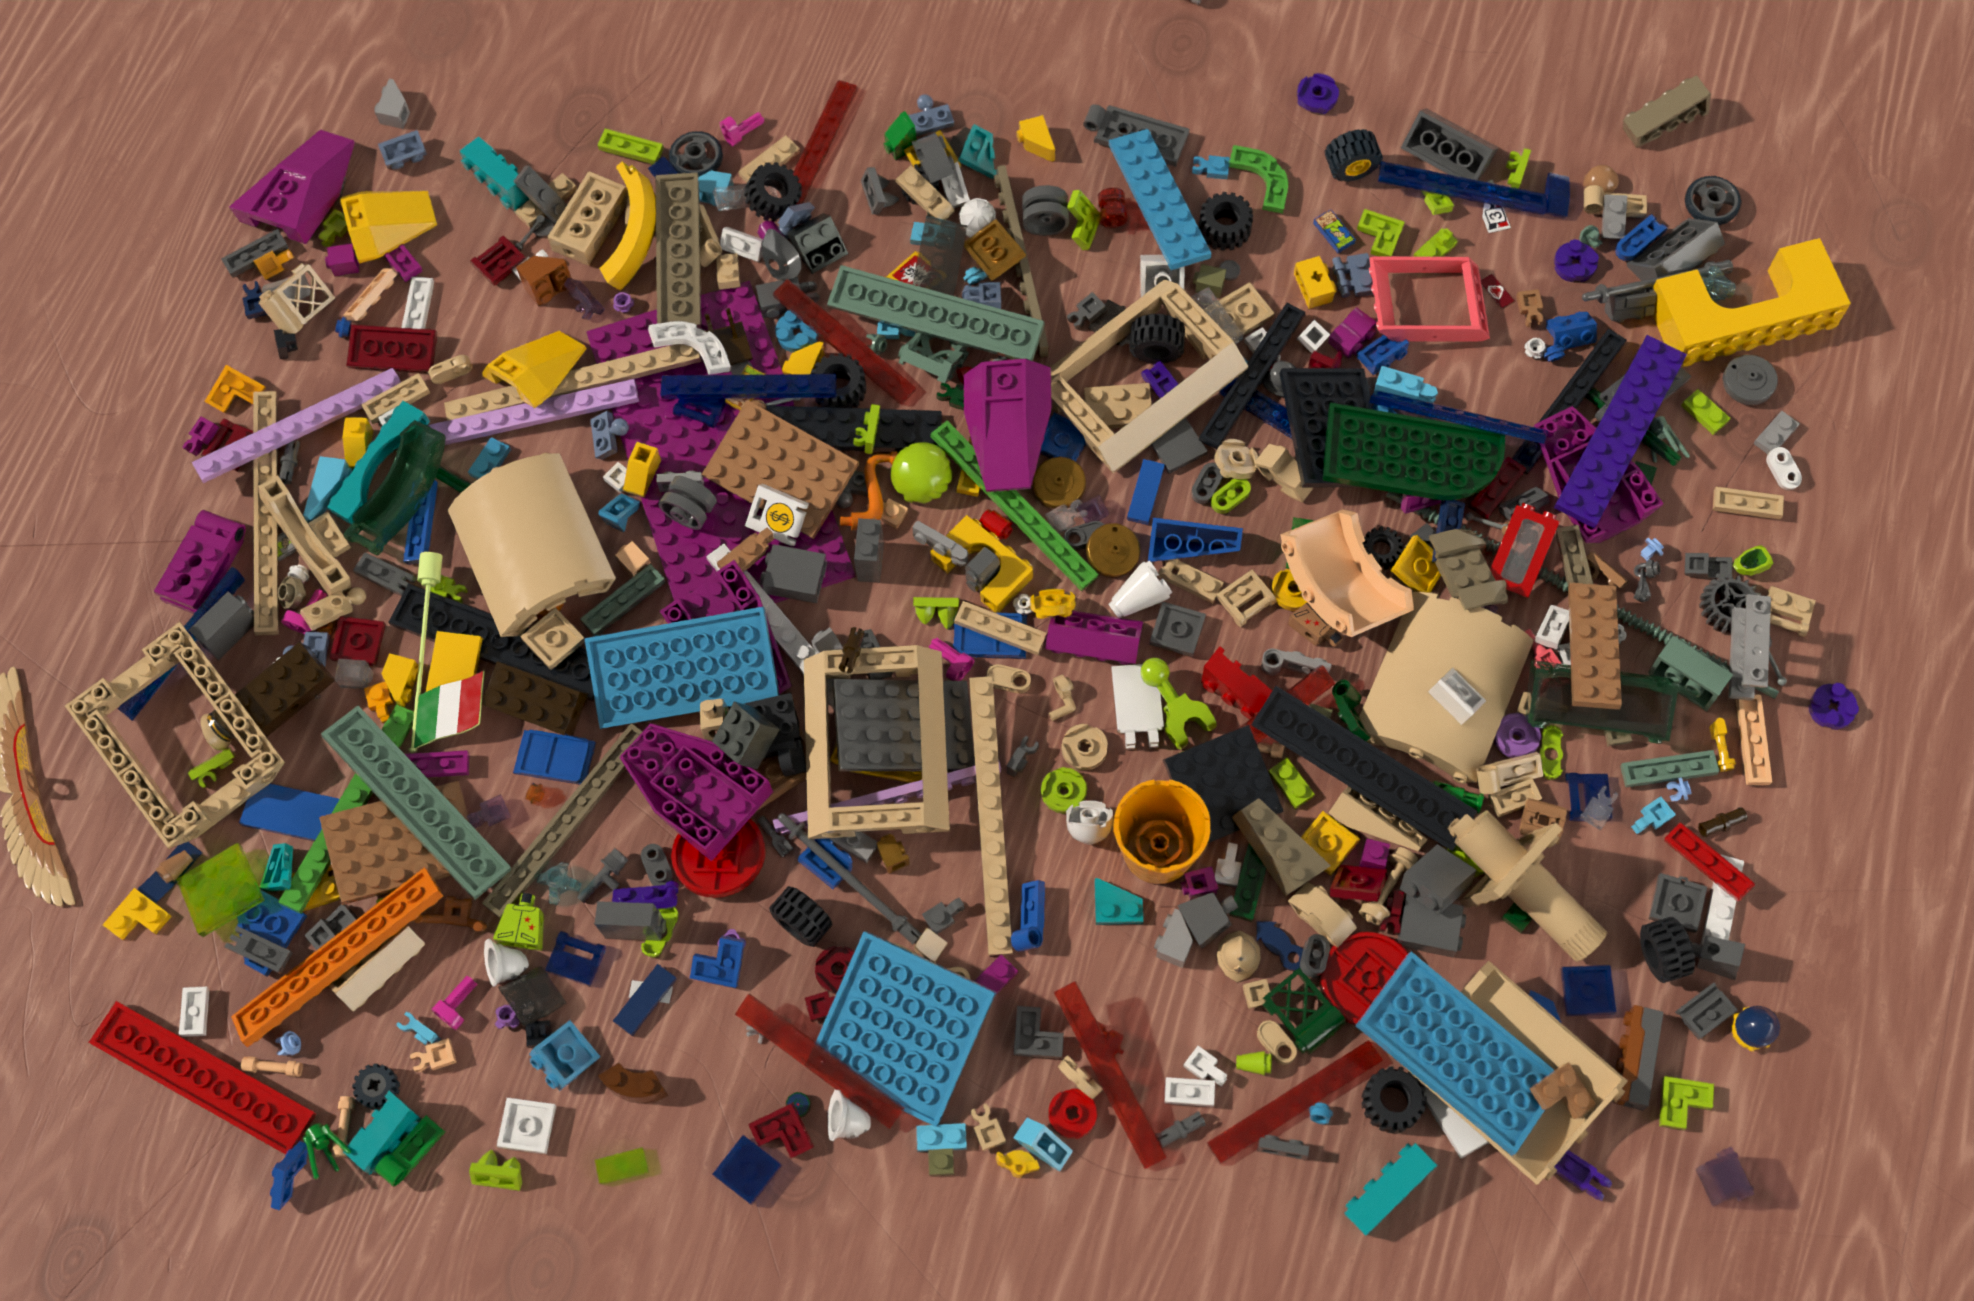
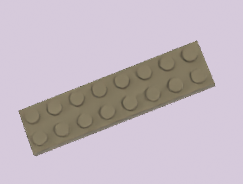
M698 172L656 175L657 324L681 321L696 324L697 328H701Z

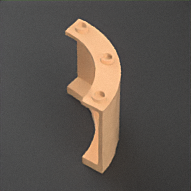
M1340 510L1280 534L1282 551L1285 554L1294 580L1302 592V597L1327 624L1337 631L1353 637L1414 610L1412 590L1399 584L1392 578L1387 579L1381 573L1382 568L1372 553L1367 554L1363 546L1365 539L1359 523L1358 513Z

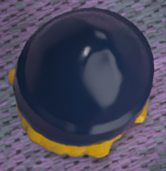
M1763 1006L1744 1007L1741 1013L1734 1014L1732 1025L1733 1038L1739 1045L1751 1052L1763 1047L1769 1048L1770 1044L1776 1040L1780 1033V1022L1776 1014L1769 1008Z

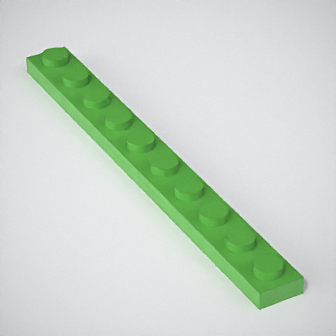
M948 420L931 433V438L1080 591L1084 590L1098 578L1099 574L1016 490L986 492L974 447Z
M396 704L381 729L398 748L401 747L413 726L414 712ZM356 773L332 813L363 806L369 801L373 791ZM323 830L320 831L293 876L291 888L285 890L278 901L280 905L299 914H302L331 865Z

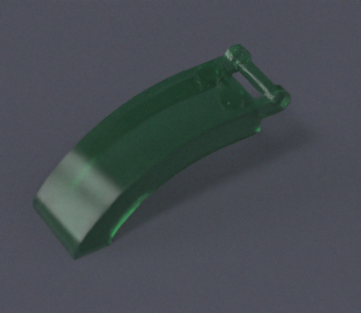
M416 420L400 433L401 440L398 452L387 476L370 499L353 514L352 519L354 523L344 533V538L347 541L362 545L374 555H380L383 552L384 546L414 516L429 493L440 467L445 447V435ZM364 531L376 537V539L371 541L359 533Z

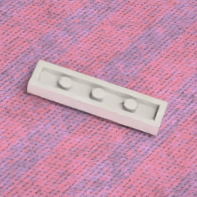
M1721 855L1742 872L1743 860ZM1714 882L1701 940L1702 945L1705 936L1729 940L1736 900Z

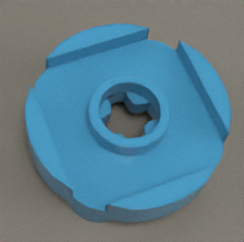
M789 310L785 312L775 328L780 346L792 353L816 343L819 336L816 319L802 311ZM797 328L802 331V333H797V335L793 333V330Z

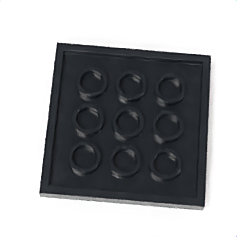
M1249 725L1163 759L1170 780L1190 787L1205 803L1209 812L1211 826L1208 843L1239 831L1240 829L1232 817L1257 799L1264 802L1276 815L1284 812Z

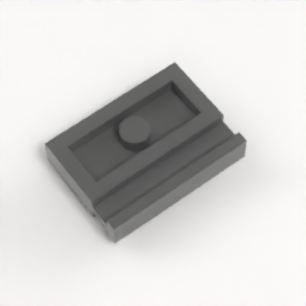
M1712 983L1680 1007L1675 1013L1680 1015L1685 1025L1700 1040L1734 1014L1737 1009L1722 991L1720 992L1716 984Z

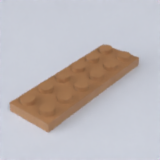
M1570 583L1568 586L1572 706L1620 710L1622 701L1616 586Z

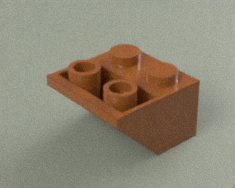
M532 256L516 267L524 289L538 306L549 302L552 297L566 291L574 284L566 261L561 258Z

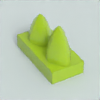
M913 597V606H915L917 617L923 624H927L932 619L935 607H938V615L943 626L949 629L953 625L960 605V598Z
M491 1149L477 1163H471L469 1173L473 1185L520 1191L522 1186L521 1167L516 1157L507 1160L502 1166H497L496 1154Z

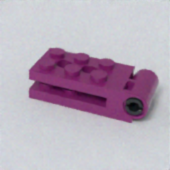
M206 510L200 511L195 519L194 526L191 525L157 584L154 593L161 596L160 600L162 602L202 617V614H199L202 609L206 610L204 606H208L207 602L212 599L244 543L245 525Z

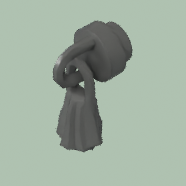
M1647 560L1646 563L1638 564L1634 568V574L1640 577L1634 599L1642 603L1649 601V598H1651L1646 576L1648 578H1655L1656 575H1660V564L1654 560Z

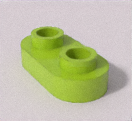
M1234 478L1215 492L1211 501L1213 510L1219 514H1226L1247 499L1251 490L1249 481ZM1241 489L1243 492L1237 493L1235 490ZM1219 502H1224V503H1226V505H1225V506H1221V505H1219L1218 503H1219Z

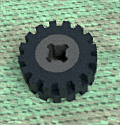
M367 1065L365 1070L360 1069L358 1071L360 1073L359 1076L355 1075L354 1077L355 1083H352L353 1094L358 1102L366 1108L381 1110L388 1100L385 1097L388 1091H391L395 1096L396 1094L399 1095L400 1090L398 1087L400 1082L397 1075L385 1065Z

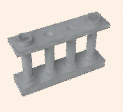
M1747 594L1746 608L1734 607L1732 609L1729 672L1733 676L1729 680L1728 698L1752 701L1754 699L1755 687H1768L1771 597Z

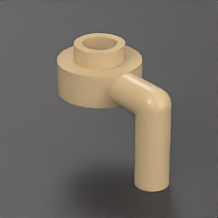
M1064 675L1053 678L1055 689L1061 699H1063L1065 706L1049 712L1052 721L1076 710L1071 697L1073 684L1070 678H1065Z

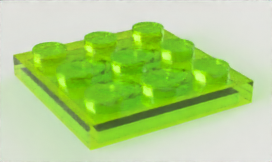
M239 843L234 844L176 879L197 933L201 937L208 935L265 901L245 852Z

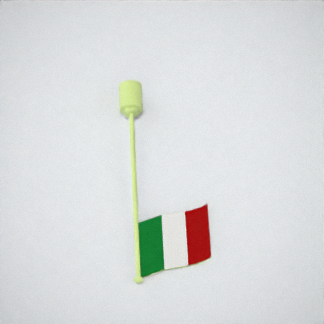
M422 552L419 557L417 580L422 583V586L426 587L412 740L411 748H408L412 754L417 752V748L437 739L461 734L480 725L484 670L467 679L440 685L421 694L430 588L435 587V584H439L441 580L443 556L435 552Z

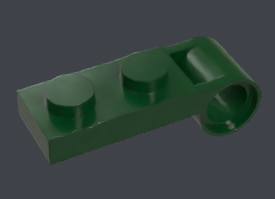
M1348 680L1338 681L1332 688V694L1336 700L1335 703L1340 710L1337 713L1345 724L1347 723L1348 726L1345 729L1364 741L1369 740L1370 736L1355 710V707L1361 702V693Z

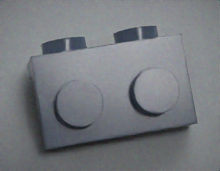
M418 130L378 144L387 168H392V170L404 167V163L412 161V163L419 162L424 159L423 156L427 155Z

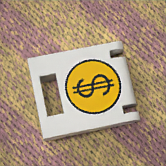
M760 484L758 485L745 526L758 532L768 527L774 533V539L795 546L796 540L791 537L797 538L799 536L807 513L797 508L807 509L809 504L770 486ZM765 499L767 502L762 517L756 516L761 500Z

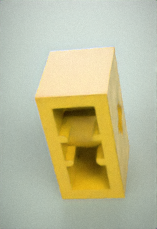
M1320 256L1295 263L1294 276L1308 309L1333 302L1334 293H1336V285L1333 280L1330 281L1328 276L1327 264L1322 262Z

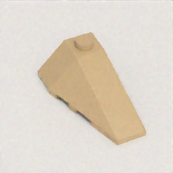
M1349 786L1341 793L1329 811V814L1340 824L1419 851L1427 841L1416 828L1400 820L1397 816Z

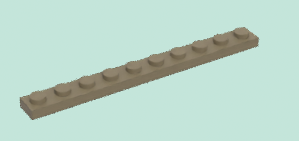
M1006 165L997 166V175H994L996 188L1000 187L1001 193H998L1000 206L1004 205L1005 208L1002 214L1004 223L1009 225V228L1006 230L1026 254ZM1026 254V257L1021 259L1018 264H1015L1016 275L1021 277L1022 280L1019 283L1021 295L1026 297V301H1023L1025 313H1029L1031 318L1042 320ZM1044 328L1036 349L1039 352L1040 358L1048 357V342Z
M1579 525L1557 528L1555 536L1567 585L1569 586L1570 583L1593 584ZM1623 701L1620 710L1598 708L1607 747L1631 743L1632 737Z
M632 723L628 726L513 865L511 871L503 877L482 904L501 918L506 905L517 902L521 894L526 891L624 772L626 767L621 761L620 756L643 731Z

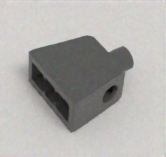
M1209 893L1177 906L1202 949L1232 925L1227 914L1239 908L1232 895L1219 902L1214 893Z
M1705 936L1703 945L1691 942L1694 956L1699 958L1697 966L1699 969L1736 980L1745 944L1711 936Z

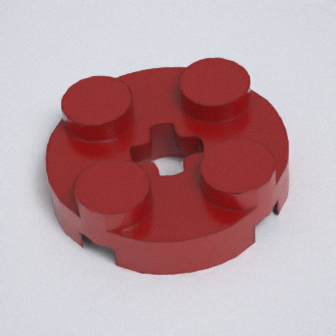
M1080 1089L1061 1091L1050 1102L1048 1109L1049 1123L1060 1136L1068 1139H1080L1094 1128L1097 1120L1095 1103L1093 1099ZM1077 1108L1079 1117L1072 1120L1068 1119L1069 1115L1066 1111Z

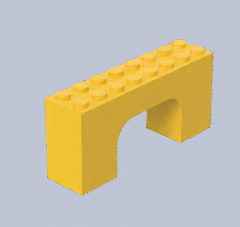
M1818 238L1779 248L1767 270L1779 297L1739 308H1724L1716 304L1709 296L1698 269L1657 279L1653 286L1657 298L1656 304H1654V315L1652 316L1664 343L1687 354L1682 363L1684 367H1687L1701 360L1710 361L1717 356H1730L1736 351H1749L1759 345L1765 344L1768 346L1779 340H1791L1798 335H1811L1821 329L1826 328V330L1837 327L1851 303L1821 239Z

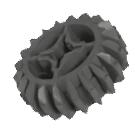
M1731 574L1726 579L1721 575L1717 580H1711L1709 585H1706L1703 589L1704 593L1700 596L1701 603L1699 604V608L1704 609L1701 616H1708L1706 624L1714 623L1713 630L1720 627L1722 628V634L1726 633L1727 630L1731 633L1732 609L1734 607L1742 608L1746 605L1747 594L1761 596V593L1754 592L1756 585L1750 587L1748 585L1749 579L1742 582L1740 576L1733 579ZM1717 593L1721 595L1719 604H1715V594Z

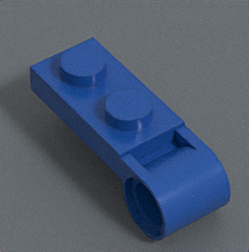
M1036 880L1022 884L1021 930L1014 931L1011 936L1012 946L1018 952L1038 948L1043 943L1044 881Z

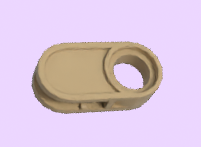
M459 355L432 366L429 369V375L434 384H442L469 373L472 370V364L467 355Z
M995 664L987 671V677H993V688L1022 694L1031 687L1030 674L1022 669ZM1017 677H1024L1027 683L1022 687H1018L1014 684V680Z
M1271 1020L1262 1022L1257 1031V1038L1279 1064L1288 1065L1292 1063L1297 1054L1294 1043L1276 1022ZM1282 1046H1287L1291 1050L1292 1055L1287 1059L1281 1058L1278 1054V1049Z

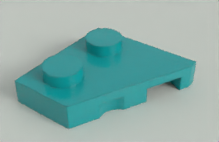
M974 124L957 160L991 179H994V175L997 174L996 170H994L993 162L995 159L992 147L993 134Z
M286 843L273 844L259 889L268 892L289 890L291 888L293 846Z
M1095 878L1096 925L1143 924V899L1099 878Z

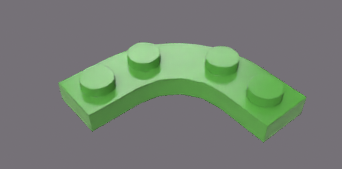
M1233 145L1229 167L1248 170L1262 177L1266 184V194L1262 210L1283 214L1288 192V178L1285 170H1282L1276 162L1277 160L1266 152Z

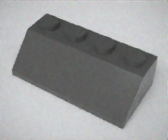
M1427 108L1419 111L1401 146V149L1471 187H1475L1499 148Z
M1688 218L1626 265L1641 281L1690 271L1692 268L1701 265L1702 261L1707 257L1717 253L1718 249L1725 245L1717 222Z

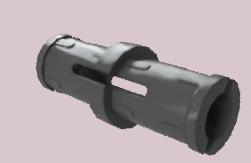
M297 440L295 444H293L294 441L286 444L284 455L280 458L279 478L281 481L284 479V484L292 483L294 468L298 465L297 454L300 442Z
M1197 1111L1182 1121L1176 1120L1174 1125L1156 1133L1155 1136L1157 1141H1160V1146L1164 1148L1180 1138L1185 1139L1187 1134L1205 1126V1121L1203 1117H1200V1112Z

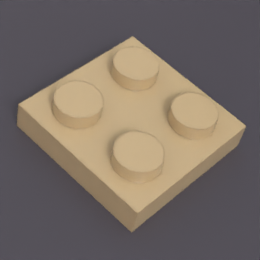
M556 608L520 636L550 670L585 642L584 637Z

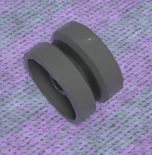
M1043 185L1033 187L1022 196L1024 211L1023 227L1026 231L1034 235L1051 236L1066 230L1069 226V211L1067 209L1068 194L1065 190L1056 186Z
M675 476L668 488L670 492L664 493L658 505L668 517L690 529H701L707 519L705 513L712 511L717 500L700 483L684 476Z

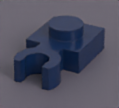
M254 281L255 288L249 290L248 286L243 284V290L247 297L242 299L248 320L268 315L259 304L261 300L259 297L263 293H261V287L257 281Z

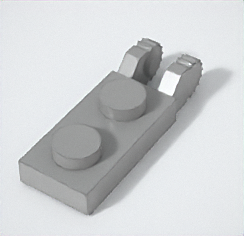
M915 522L912 530L917 542L923 545L928 544L933 547L935 552L942 556L948 555L955 565L957 564L960 567L966 566L968 552L965 548L922 522Z

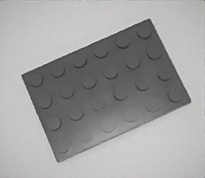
M834 679L832 685L839 771H922L918 680ZM943 681L947 772L975 766L967 681Z

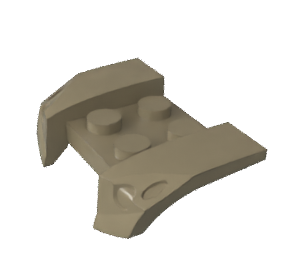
M1453 529L1429 535V539L1436 551L1435 557L1437 560L1435 564L1451 596L1460 600L1464 610L1491 604L1508 603L1505 580L1495 581L1483 557L1485 555L1486 542L1482 538L1476 536V533L1471 530Z

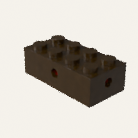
M299 642L237 692L235 696L264 735L268 737L336 680L307 645Z
M497 661L482 705L556 733L573 736L588 693L508 663Z

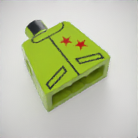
M522 893L519 905H506L493 938L497 944L542 951L544 913L540 908L533 907L535 895Z

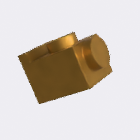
M887 834L881 837L879 842H876L888 874L910 865L909 857L905 852L902 842H896L894 835Z

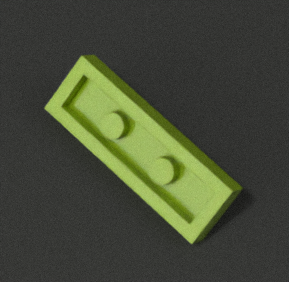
M604 129L597 145L601 151L653 165L658 164L664 150L662 143L609 129Z

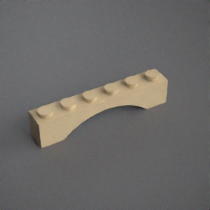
M279 476L259 485L258 489L261 500L328 596L342 591L344 594L351 590L350 577L316 537Z

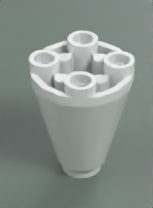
M1150 560L1147 563L1142 562L1108 604L1118 618L1128 616L1170 598L1169 595L1172 591L1163 578L1160 581L1157 579L1159 574Z

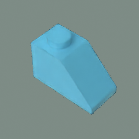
M1026 1118L1014 1136V1139L1026 1150L1057 1171L1062 1169L1073 1152L1045 1125Z

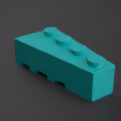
M479 136L459 151L462 157V165L468 171L471 169L474 172L475 178L481 184L484 182L489 192L493 196L497 195L506 209L511 208L515 212L530 200L513 182L519 174L517 167L513 164L509 165L501 154L497 156L494 148Z
M1409 1143L1405 1145L1398 1153L1401 1157L1395 1163L1389 1161L1380 1170L1383 1175L1377 1181L1372 1178L1363 1187L1365 1193L1359 1199L1354 1196L1345 1205L1348 1210L1344 1214L1365 1236L1438 1166L1417 1143L1413 1146Z

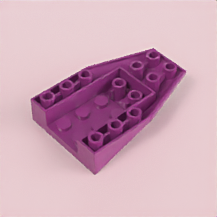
M319 130L232 203L229 208L241 223L257 227L261 221L282 228L289 239L307 244L340 195L354 148V140Z
M651 723L620 756L621 761L654 813L710 861L717 856L773 793L768 779L750 767L738 765L712 741Z

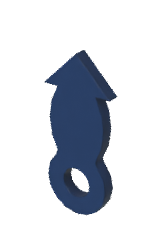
M1257 921V941L1261 938L1267 950L1280 957L1281 964L1285 969L1289 971L1298 969L1303 948L1291 944L1285 932L1274 927L1277 922ZM1290 953H1296L1299 956L1297 963L1289 962L1288 955Z

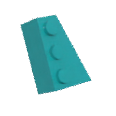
M388 1091L385 1095L388 1100L381 1110L375 1109L371 1114L374 1118L366 1128L361 1127L347 1146L351 1150V1154L343 1151L369 1175L373 1172L375 1173V1167L378 1162L387 1154H392L402 1143L401 1141L422 1119L391 1091Z

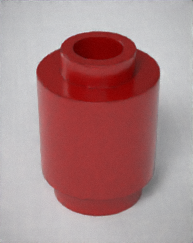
M987 509L979 520L982 528L988 533L993 532L999 540L1007 539L1012 533V522L995 510Z

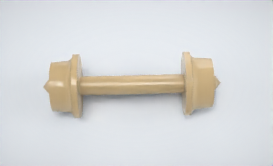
M1397 847L1394 853L1389 854L1387 857L1394 868L1385 882L1378 902H1364L1361 900L1362 907L1359 914L1367 922L1380 925L1384 918L1390 916V912L1383 906L1385 900L1401 873L1409 870L1418 861V857L1414 853L1403 847Z

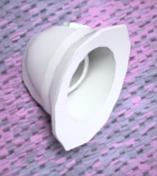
M490 938L485 941V966L493 987L499 983H504L506 980L516 979L528 968V959L521 951L496 944Z
M834 1090L828 1109L829 1140L834 1141L837 1138L844 1137L856 1138L860 1134L867 1132L871 1125L867 1111L861 1106L850 1102L848 1098H844L840 1090Z

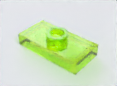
M643 1147L595 1160L600 1185L649 1173Z

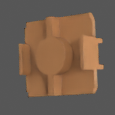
M1531 798L1526 800L1519 834L1524 835L1553 823H1557L1563 829L1567 808ZM1563 830L1557 835L1559 837V840L1555 843L1557 845L1561 840Z

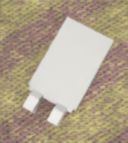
M1143 664L1112 666L1111 669L1117 732L1120 734L1125 733L1126 750L1135 749V732H1147L1149 748H1158V731L1164 729L1161 695L1157 687L1148 686L1143 682L1140 675Z
M1421 1082L1426 1090L1424 1096H1427V1106L1460 1158L1489 1143Z

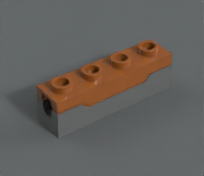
M1634 1005L1629 1011L1625 1012L1623 1025L1626 1026V1032L1622 1034L1619 1048L1623 1049L1621 1058L1618 1057L1615 1070L1627 1082L1622 1088L1625 1093L1614 1104L1641 1111L1649 1106L1664 1012L1646 1007L1643 1008L1638 1005Z

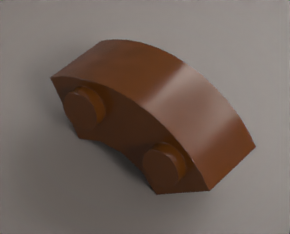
M617 1063L598 1075L604 1085L614 1095L628 1102L652 1103L669 1096L653 1070L644 1073H633L626 1070L620 1063Z

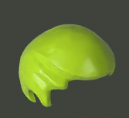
M927 442L912 444L901 450L892 463L891 481L898 493L904 495V500L909 503L914 501L926 504L932 499H938L943 492L947 491L948 484L952 481V471L949 466L950 460L945 456V451L937 445Z

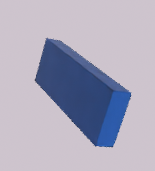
M1143 459L1127 515L1128 521L1149 525L1165 464Z

